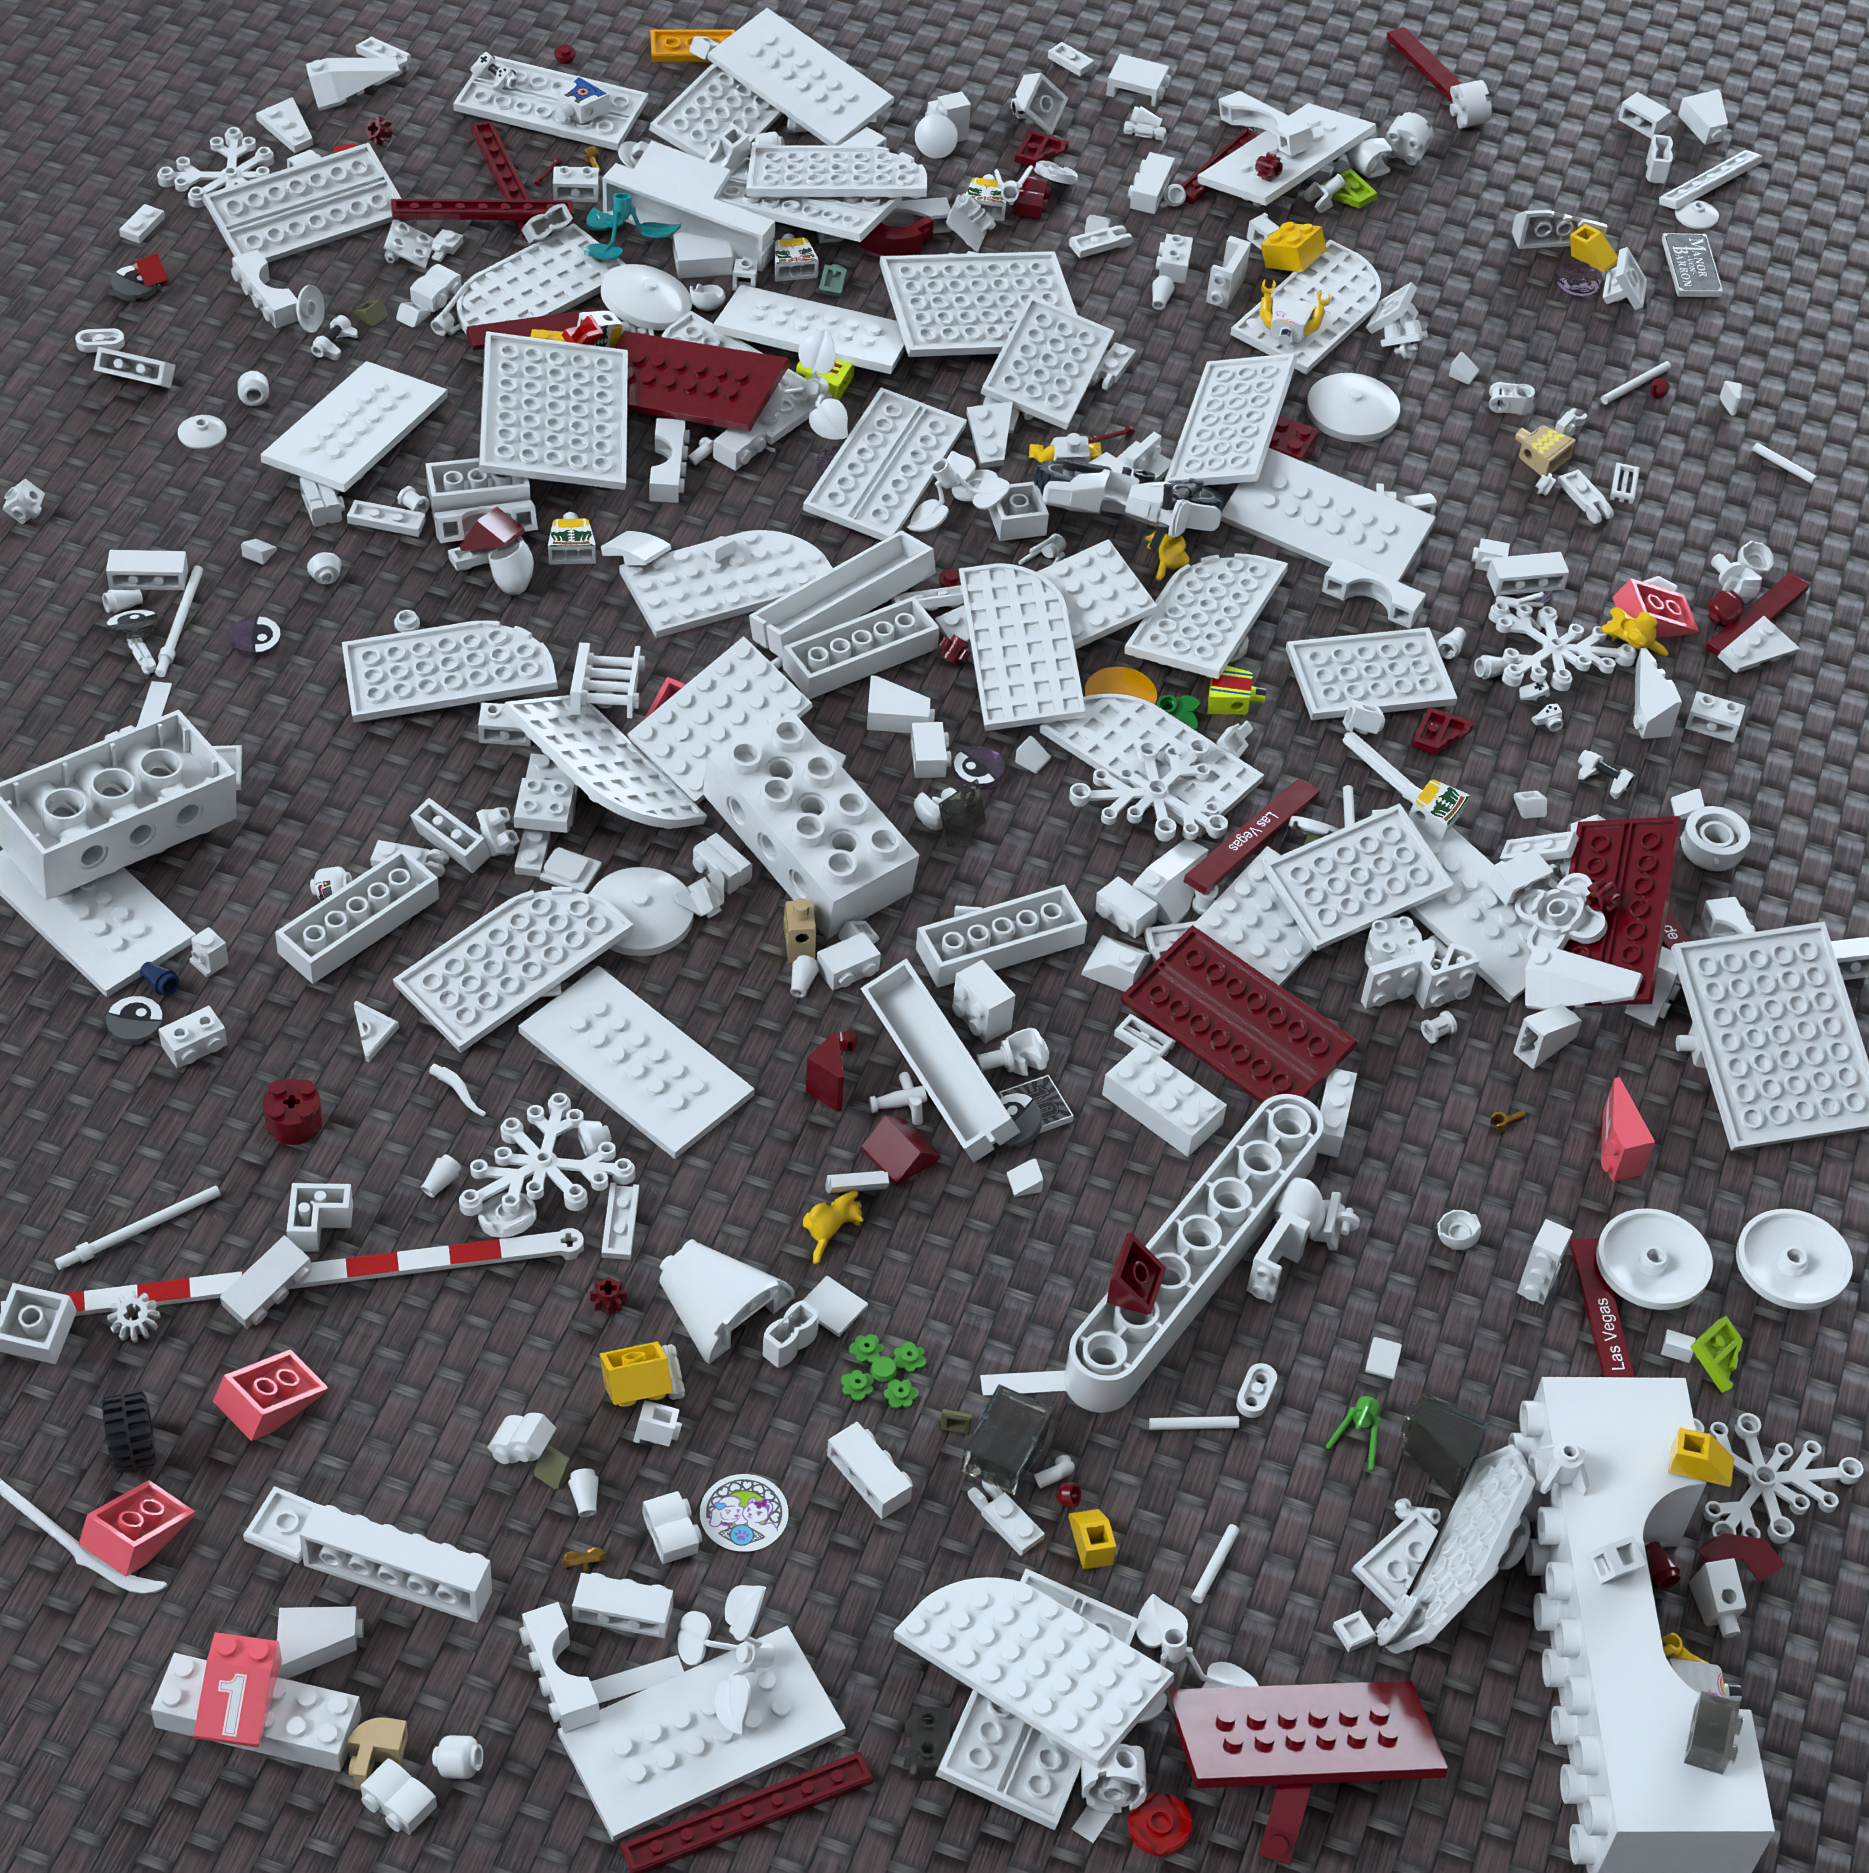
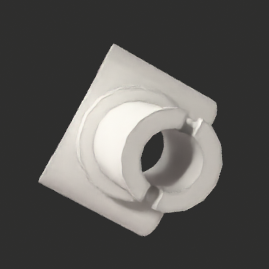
M1337 174L1324 186L1314 182L1305 191L1304 198L1311 202L1321 196L1315 208L1319 213H1322L1333 206L1331 201L1332 195L1347 184L1342 176Z

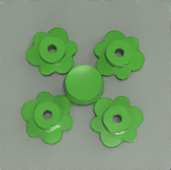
M876 1335L857 1336L855 1342L849 1346V1352L851 1355L856 1356V1360L860 1363L865 1361L872 1363L870 1368L871 1375L867 1373L862 1374L860 1370H854L852 1374L843 1375L841 1378V1384L844 1386L842 1389L843 1394L851 1395V1398L855 1401H861L865 1398V1395L873 1393L872 1385L875 1378L881 1382L889 1381L888 1389L884 1391V1397L889 1399L890 1407L894 1409L902 1406L906 1408L911 1407L912 1401L918 1397V1390L911 1386L909 1380L901 1382L893 1378L897 1374V1368H905L909 1373L914 1372L915 1368H923L926 1365L924 1349L921 1347L916 1348L912 1342H905L902 1348L894 1350L895 1358L893 1361L889 1357H880V1353L883 1352V1345L879 1344V1339Z

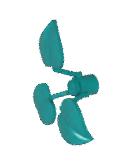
M616 193L613 195V215L603 213L593 207L586 220L587 227L590 229L607 230L613 228L610 244H590L585 247L584 254L601 260H614L622 256L623 249L614 247L617 228L621 227L624 220L629 219L631 214L637 229L641 230V234L652 238H665L674 234L680 229L681 223L644 222L640 224L636 215V208L631 207V195L628 193Z

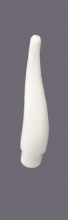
M437 1064L431 1066L429 1073L437 1077L438 1080L453 1087L468 1108L480 1116L484 1117L486 1115V1112L479 1109L472 1101L465 1083L457 1074Z

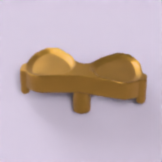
M592 1547L585 1553L570 1551L562 1559L563 1569L582 1564L584 1571L589 1569L588 1562L607 1561L606 1552L598 1547Z

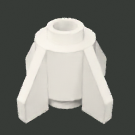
M719 869L707 875L710 882L704 877L687 887L690 893L685 888L673 895L677 903L700 917L706 914L710 918L722 911L720 905L724 903V876Z
M1571 1441L1541 1446L1537 1450L1535 1457L1547 1466L1548 1476L1542 1483L1540 1491L1545 1495L1555 1483L1566 1485L1573 1482L1572 1487L1584 1496L1590 1487L1583 1465L1585 1451Z

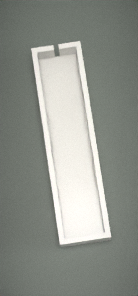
M615 163L603 177V213L613 215L614 194L628 193L631 195V207L636 208V215L640 224L644 222L681 223L680 229L677 230L679 232L730 242L731 251L736 252V259L750 257L753 260H758V271L761 272L774 257L775 240L773 238L775 237V220ZM632 214L629 216V219L624 220L627 223L636 225Z
M901 530L750 614L752 638L766 649L770 648L771 652L783 659L784 646L856 619L936 573L934 550Z
M907 958L861 988L973 1163L993 1151L994 1147L992 1145L997 1142L1000 1146L1020 1133L1015 1122Z

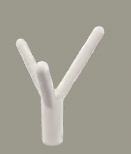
M1544 592L1519 599L1499 595L1496 598V602H1504L1516 610L1520 604L1542 608L1544 603L1529 601L1543 597ZM1530 617L1532 626L1536 630L1541 631L1542 628Z

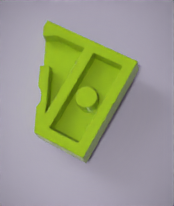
M1351 168L1340 174L1347 185L1332 195V200L1359 209L1377 199V192Z
M1727 1316L1718 1319L1690 1346L1721 1393L1730 1390L1733 1386V1383L1729 1381L1731 1371L1737 1368L1738 1352L1741 1351L1743 1339Z

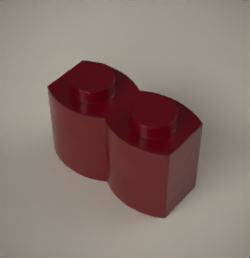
M1030 175L1027 177L1020 188L1018 198L1015 200V215L1040 219L1041 214L1046 213L1048 200L1046 199H1050L1052 186L1048 185V178Z

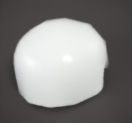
M698 284L695 290L690 286L692 304L699 310H715L725 301V292L717 285L702 286Z
M1750 541L1742 546L1738 553L1737 562L1746 568L1752 569L1760 576L1768 573L1774 565L1773 554L1770 548L1763 543Z
M1452 1210L1444 1214L1437 1225L1440 1240L1444 1245L1453 1250H1465L1473 1247L1481 1234V1225L1477 1215L1470 1214L1464 1210Z

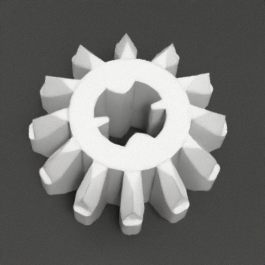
M132 1290L129 1299L120 1294L119 1300L121 1304L111 1303L110 1308L114 1313L107 1316L108 1321L113 1323L110 1327L113 1333L120 1332L119 1337L121 1340L124 1341L131 1336L132 1342L136 1343L140 1334L145 1339L149 1338L147 1329L157 1330L158 1326L154 1321L160 1319V1313L155 1310L157 1307L156 1301H148V1294L143 1293L137 1299L136 1292ZM135 1313L139 1318L133 1321L129 1315Z

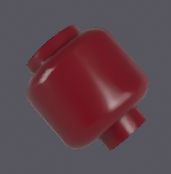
M1722 590L1708 602L1707 609L1709 614L1707 617L1716 626L1719 624L1724 626L1730 625L1743 614L1744 601L1733 590L1729 592Z

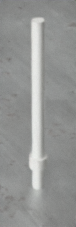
M194 566L166 644L159 652V663L155 671L158 677L165 676L168 666L174 660L176 654L174 649L203 573L201 566Z
M215 1185L90 1244L87 1242L75 1247L74 1251L55 1259L56 1266L61 1270L79 1261L82 1263L94 1258V1254L221 1196L220 1191Z

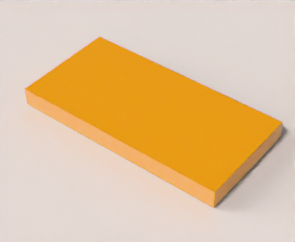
M650 30L652 62H711L690 52L694 36L708 37L720 44L731 36L735 30Z

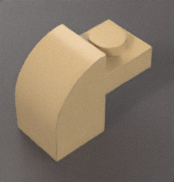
M383 1717L373 1718L355 1728L348 1739L349 1756L352 1757L349 1765V1775L353 1776L355 1789L361 1790L360 1785L372 1774L375 1761L384 1762L389 1758L398 1765H401L408 1738L406 1721Z

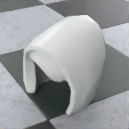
M1383 138L1365 139L1346 153L1348 162L1368 179L1390 172V167L1385 165L1381 154L1392 152V149Z
M524 541L519 543L520 547L515 553L506 558H500L498 548H493L488 556L491 573L496 584L503 592L509 595H520L524 592L533 574V556Z
M1295 1177L1290 1180L1277 1197L1273 1209L1275 1219L1278 1221L1284 1210H1287L1311 1222L1309 1238L1313 1239L1325 1223V1209L1321 1193L1317 1186L1309 1179Z

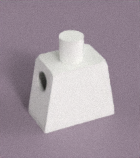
M1735 1559L1705 1563L1689 1582L1704 1624L1706 1626L1719 1625L1723 1638L1735 1637L1741 1633L1737 1618L1746 1609V1602Z

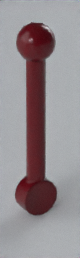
M559 157L554 158L553 164L540 177L537 176L535 178L534 184L540 186L543 179L554 167L561 165L562 160Z
M1128 426L1122 431L1098 437L1090 436L1088 441L1089 443H1097L1098 441L1125 434L1131 436L1135 430L1132 426Z

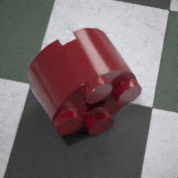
M299 1079L276 1080L269 1085V1089L263 1098L265 1125L269 1134L276 1137V1140L282 1144L299 1145L309 1141V1137L316 1133L317 1135L323 1125L321 1099L312 1081Z

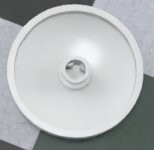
M626 264L611 269L603 278L601 285L603 302L613 314L634 326L649 330H666L672 323L678 321L682 316L691 311V296L686 287L672 275L657 268L639 264Z
M1339 373L1322 378L1310 389L1306 405L1308 416L1318 429L1331 437L1349 442H1369L1388 435L1395 428L1400 413L1399 401L1388 386L1372 377L1355 373Z
M646 867L622 869L600 880L591 892L610 902L634 925L632 933L609 949L624 955L649 956L665 952L679 944L692 927L694 913L680 906L673 895L685 889L686 886L669 873Z
M1634 1209L1613 1218L1603 1229L1596 1250L1598 1268L1607 1284L1624 1299L1650 1309L1669 1310L1690 1304L1705 1290L1713 1268L1710 1248L1700 1232L1679 1216L1657 1209Z
M1776 1209L1759 1214L1744 1227L1737 1243V1264L1746 1282L1765 1299L1786 1308L1811 1310L1829 1305L1842 1295L1852 1275V1256L1843 1237L1830 1224L1807 1212L1793 1209Z

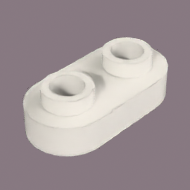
M88 329L80 331L76 335L77 348L86 353L97 352L98 347L118 351L125 344L124 335L118 329Z
M1259 1363L1253 1365L1248 1370L1236 1402L1237 1409L1242 1415L1256 1418L1264 1413L1277 1381L1276 1371L1271 1366ZM1258 1380L1263 1381L1265 1384H1261V1383H1259V1382H1257V1381H1258ZM1248 1403H1252V1404H1254L1255 1406H1249V1405H1247V1404H1248Z

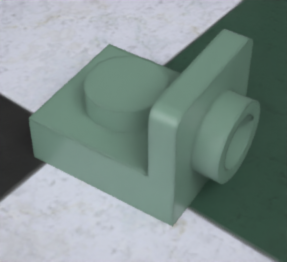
M837 264L825 265L819 293L842 297L845 282L848 280L847 269Z

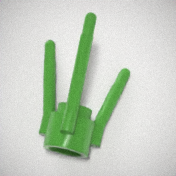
M1369 1396L1360 1397L1356 1406L1350 1408L1348 1415L1333 1434L1326 1448L1331 1449L1352 1420H1354L1357 1430L1371 1425L1368 1470L1373 1471L1378 1427L1381 1422V1418L1378 1416L1380 1410L1379 1402Z

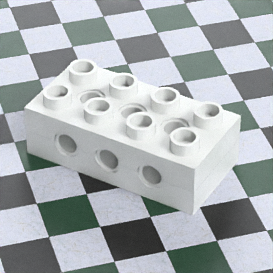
M180 710L0 782V846L45 900L58 895H64L74 888L104 875L115 873L125 866L153 854L161 853L169 847L197 835L208 833L213 828L236 819L235 771Z
M794 712L707 755L703 795L794 901L803 898L813 902L815 925L826 939L838 934L846 921H861L912 893L919 854Z

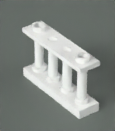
M579 643L570 691V715H581L582 705L587 706V703L627 705V718H632L633 710L639 707V693H636L639 672L644 671L645 656H640V646H635L634 658L594 656V653H590V643ZM594 666L623 667V668H632V670L603 669V668H593V667H594ZM591 678L616 679V680H630V683H628V682H611V681H594V680H591ZM589 691L628 693V695L589 693Z

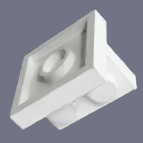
M1628 247L1619 250L1617 267L1607 270L1603 299L1606 304L1619 302L1627 297L1634 310L1642 308L1644 304L1647 279Z
M1410 282L1380 300L1366 329L1373 334L1386 325L1399 323L1400 334H1406L1405 322L1415 320L1419 313L1411 303L1417 287Z
M1156 432L1149 435L1142 443L1135 441L1117 457V459L1134 470L1141 469L1154 473L1156 475L1154 481L1156 482L1161 481L1167 475L1172 460L1160 454L1161 435Z

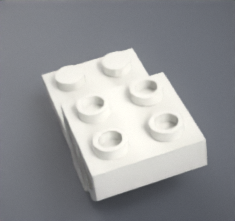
M531 753L526 778H522L514 813V827L568 833L570 827L573 826L579 786L575 785L573 780L564 771L560 770L548 755Z
M1428 939L1412 944L1409 955L1369 967L1361 1002L1365 1009L1374 1006H1382L1399 998L1404 999L1413 994L1424 1010L1431 1007H1439L1446 1002L1456 999H1464L1471 993L1480 961L1472 949L1450 943L1445 958L1442 961L1434 958L1437 950L1435 941Z

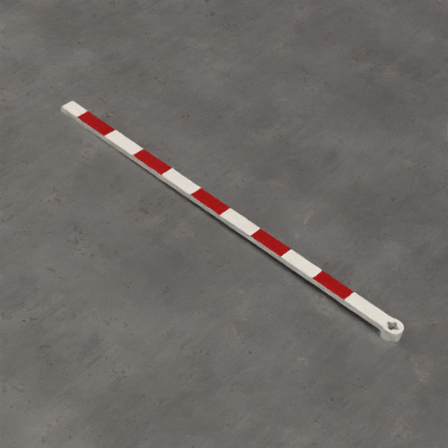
M566 1228L559 1232L312 1262L309 1276L300 1284L296 1282L290 1289L556 1255L563 1256L565 1260L577 1259L578 1255L584 1251V1238L578 1230ZM573 1241V1246L567 1247L565 1242ZM246 1271L65 1293L64 1295L71 1297L77 1310L75 1316L113 1312L110 1308L111 1303L121 1304L119 1300L120 1294L129 1299L132 1290L136 1292L137 1299L143 1293L148 1294V1301L155 1300L157 1306L220 1298ZM1 1301V1311L3 1309L5 1301Z

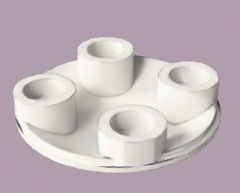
M928 115L916 127V145L924 155L930 158H943L949 155L956 147L958 141L957 126L944 115Z
M1405 1593L1401 1594L1393 1605L1396 1611L1388 1620L1385 1617L1378 1624L1374 1631L1378 1637V1645L1383 1646L1392 1641L1408 1626L1416 1608L1418 1598L1416 1594L1410 1596Z

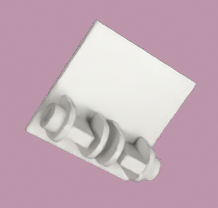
M964 193L960 196L958 194L946 223L977 253L987 229L992 230L996 226L995 219L987 212L985 213L984 208L980 209L981 205L977 204L970 195Z
M393 220L384 245L386 261L394 263L400 256L425 269L434 238L404 222Z

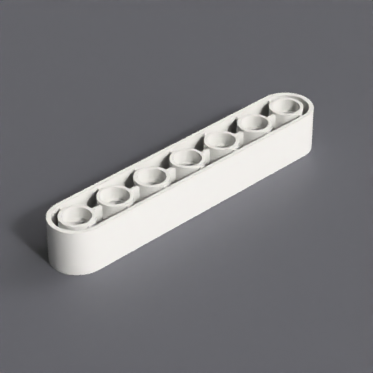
M1280 1094L1265 1100L1148 1242L1146 1247L1167 1268L1151 1314L1144 1315L1106 1303L1107 1292L1076 1330L1070 1341L1064 1383L1069 1397L1077 1405L1086 1410L1099 1413L1111 1412L1123 1407L1275 1217L1273 1209L1277 1197L1284 1187L1295 1177L1303 1179L1307 1177L1314 1167L1324 1127L1323 1117L1312 1102L1292 1094Z

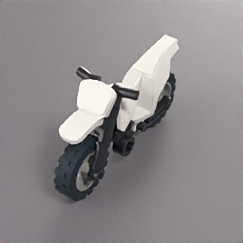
M1064 459V462L1061 463L1057 461H1043V463L1040 462L1037 465L1034 485L1044 490L1042 496L1044 504L1084 513L1100 514L1103 510L1113 512L1116 516L1125 514V516L1155 526L1157 530L1149 546L1155 550L1159 549L1165 534L1175 538L1182 534L1186 528L1214 531L1220 525L1225 501L1224 495H1221L1218 491H1213L1212 488L1203 487L1204 481H1195V478H1189V482L1185 483L1181 481L1156 482L1154 481L1156 475L1147 470L1136 469L1133 472V476H1131L1132 469L1129 467H1123L1122 473L1112 471L1108 466L1080 462L1071 459V462Z

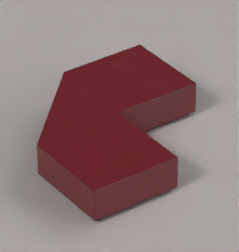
M1720 1532L1697 1550L1706 1563L1732 1558L1737 1562L1739 1559H1742L1760 1583L1785 1565L1768 1541L1763 1538Z

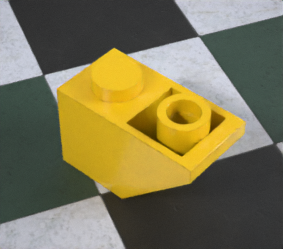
M1584 224L1570 235L1572 257L1603 273L1617 264L1618 256L1601 231Z
M1679 1427L1671 1446L1668 1473L1730 1487L1734 1457L1711 1434Z
M1099 1509L1070 1513L1068 1517L1083 1570L1113 1565L1116 1543L1109 1519Z

